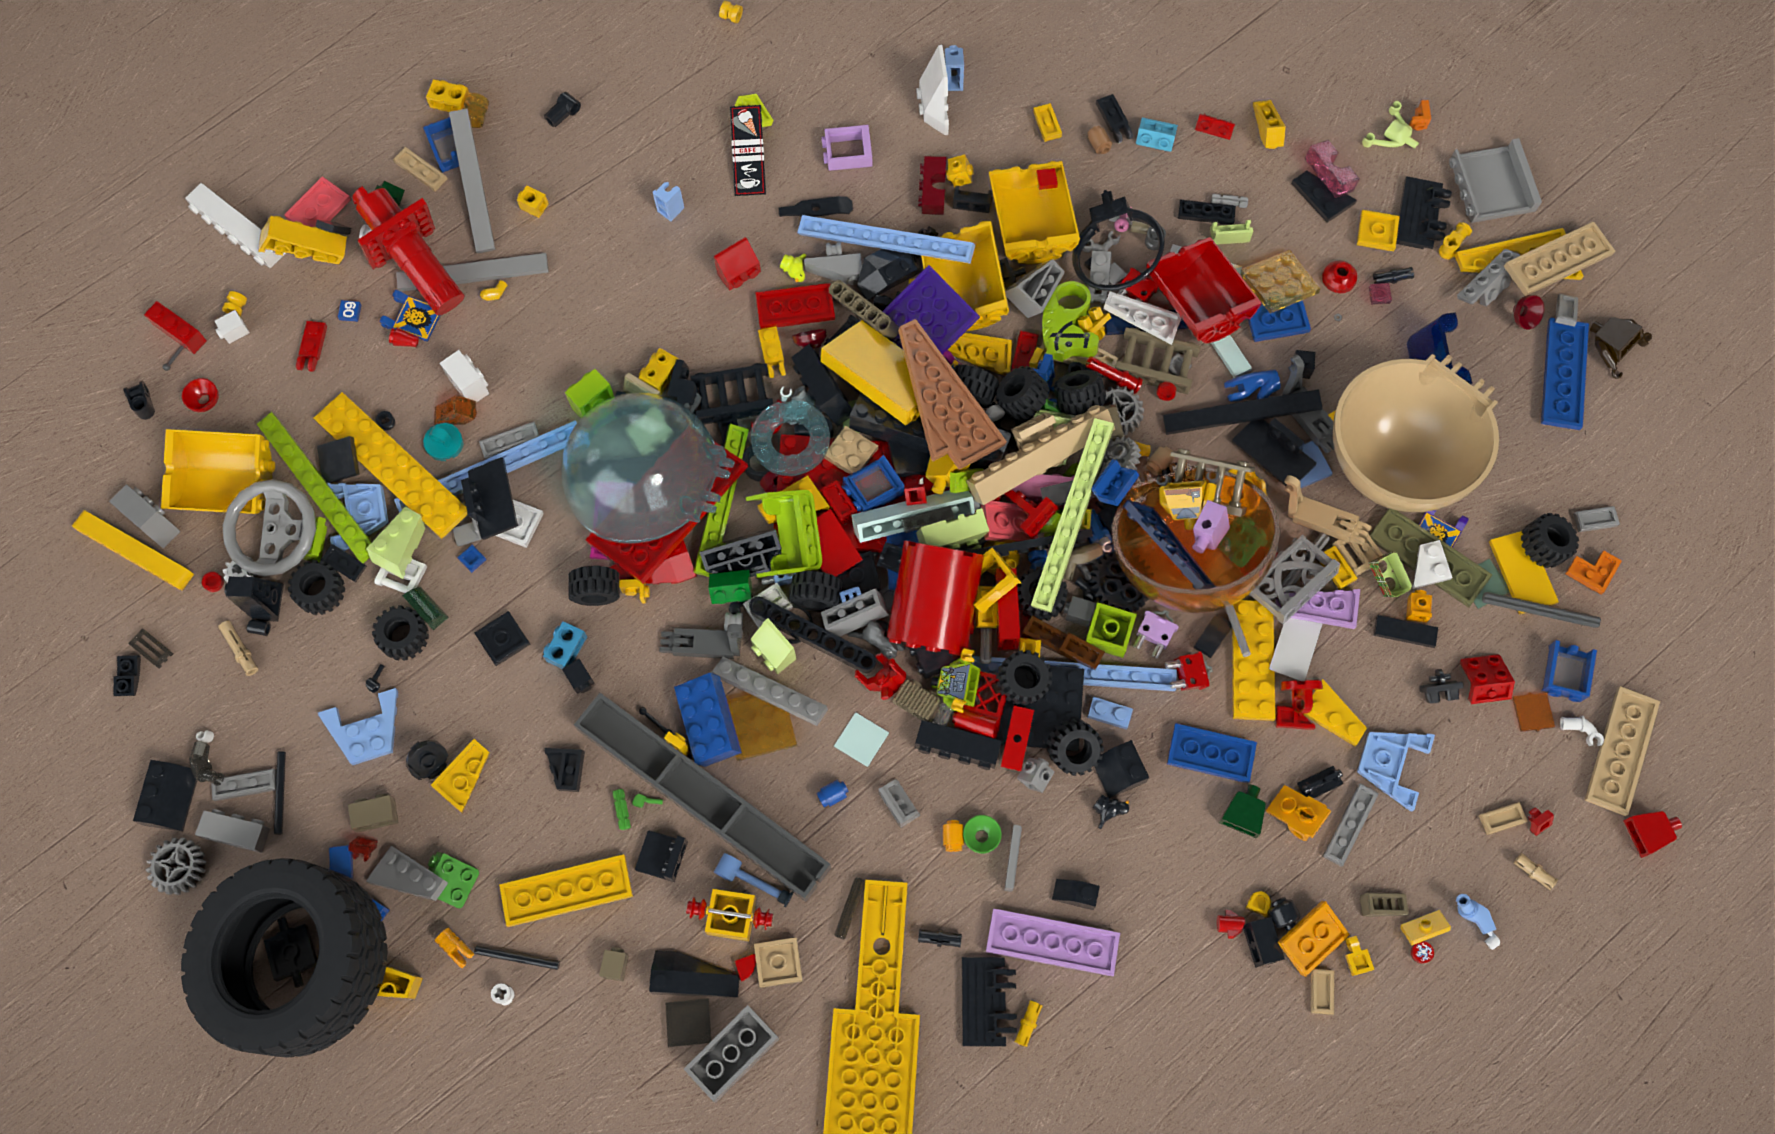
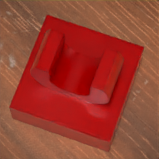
M1535 807L1529 811L1528 819L1532 822L1530 831L1535 836L1553 824L1554 814L1549 810L1541 813Z

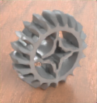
M1118 385L1115 390L1111 386L1108 387V390H1105L1106 401L1102 407L1109 401H1111V405L1117 404L1124 435H1128V431L1133 433L1135 427L1138 428L1140 426V422L1144 417L1142 415L1144 414V408H1142L1143 401H1138L1139 394L1133 396L1134 391L1128 392L1126 386L1123 390ZM1133 411V416L1125 421V415Z
M172 838L171 842L168 840L164 841V847L157 845V853L150 852L153 859L147 860V863L151 864V867L145 870L151 873L147 878L153 881L151 885L155 888L158 887L157 890L159 892H165L168 895H172L173 892L176 895H180L181 891L189 892V886L196 887L195 880H202L199 874L206 872L205 869L201 868V866L206 864V861L202 860L205 854L199 852L201 847L195 845L191 840ZM186 852L190 857V865L186 863ZM176 864H177V865L179 864V865H181V866H183V867L173 868V867H170V865H171V866H175ZM163 868L166 869L167 881L165 880V878H164V876H163V872H162V869H163Z

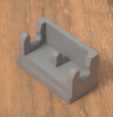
M895 779L878 789L879 795L900 828L920 816L898 780Z

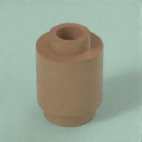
M1095 126L1088 131V139L1097 154H1106L1110 151L1112 142L1104 128Z

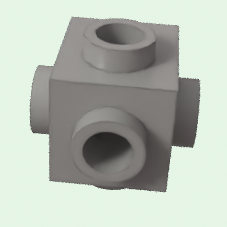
M1029 757L1017 779L1028 789L1043 793L1054 771L1048 766L1049 763L1046 760Z

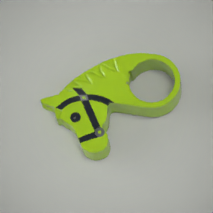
M1068 281L1058 285L1043 311V344L1046 354L1052 355L1053 360L1063 362L1065 359L1073 356L1089 358L1090 356L1094 357L1098 353L1099 337L1091 332L1084 333L1081 328L1077 327L1079 325L1077 320L1089 314L1088 310L1091 303L1090 291L1082 283ZM1066 296H1076L1085 303L1076 309H1064L1065 307L1059 305L1058 301Z

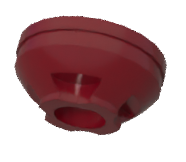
M1527 295L1517 302L1513 308L1516 325L1530 330L1540 323L1544 314V302L1539 296ZM1524 306V311L1520 315L1521 308Z
M826 329L810 330L794 334L792 339L802 349L808 344L814 349L821 347V344L827 337Z

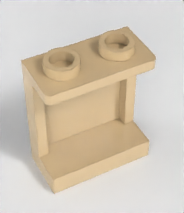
M1044 412L1011 429L1019 450L1022 449L1023 445L1038 440L1041 435L1054 431L1053 424L1056 423L1054 415ZM1069 457L1056 463L1055 465H1053V467L1063 464L1064 460L1068 459ZM1044 470V471H1042L1041 473H1039V474H1037V475H1042V474H1044L1047 470Z

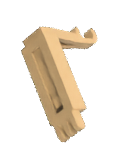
M1287 475L1284 482L1287 484L1285 491L1290 493L1288 517L1293 519V523L1325 533L1348 543L1352 541L1360 545L1364 544V538H1367L1368 532L1372 528L1369 524L1360 522L1357 515L1302 496L1300 481L1293 476Z

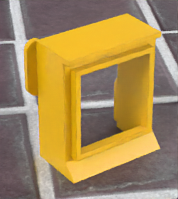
M993 548L983 554L984 560L981 575L997 562L1006 574V577L984 597L979 592L977 593L974 606L983 614L1014 586L1021 583L1001 555Z

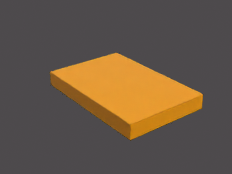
M1321 901L1277 943L1299 973L1306 977L1350 934L1327 902Z

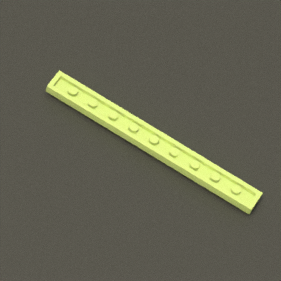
M1094 418L1031 606L1034 608L1052 612L1092 494V487L1096 482L1114 429V423Z

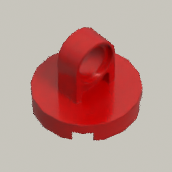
M1319 680L1281 682V690L1292 691L1294 711L1307 714L1313 708L1312 690H1323L1322 681ZM1302 699L1304 700V708H1303V709L1301 708V701H1302Z

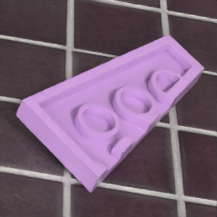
M1353 589L1352 591L1335 590L1334 592L1318 591L1291 618L1355 629L1360 589ZM1289 593L1290 597H1294L1296 595L1295 593ZM1276 597L1275 604L1279 608H1282L1281 604L1279 603Z

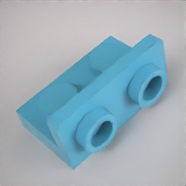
M1142 117L1136 144L1171 152L1178 125Z

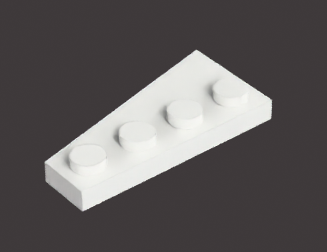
M1109 292L1103 308L1171 345L1181 321L1178 313L1113 292Z

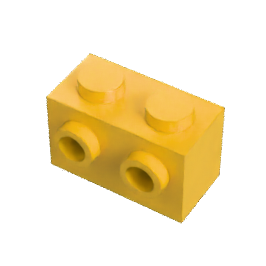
M659 348L656 353L654 352L651 355L646 368L641 369L638 378L660 391L659 396H661L671 381L676 359L679 360V358Z

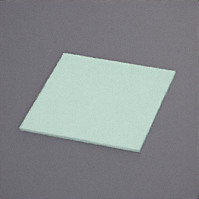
M855 712L834 747L868 767L889 732Z

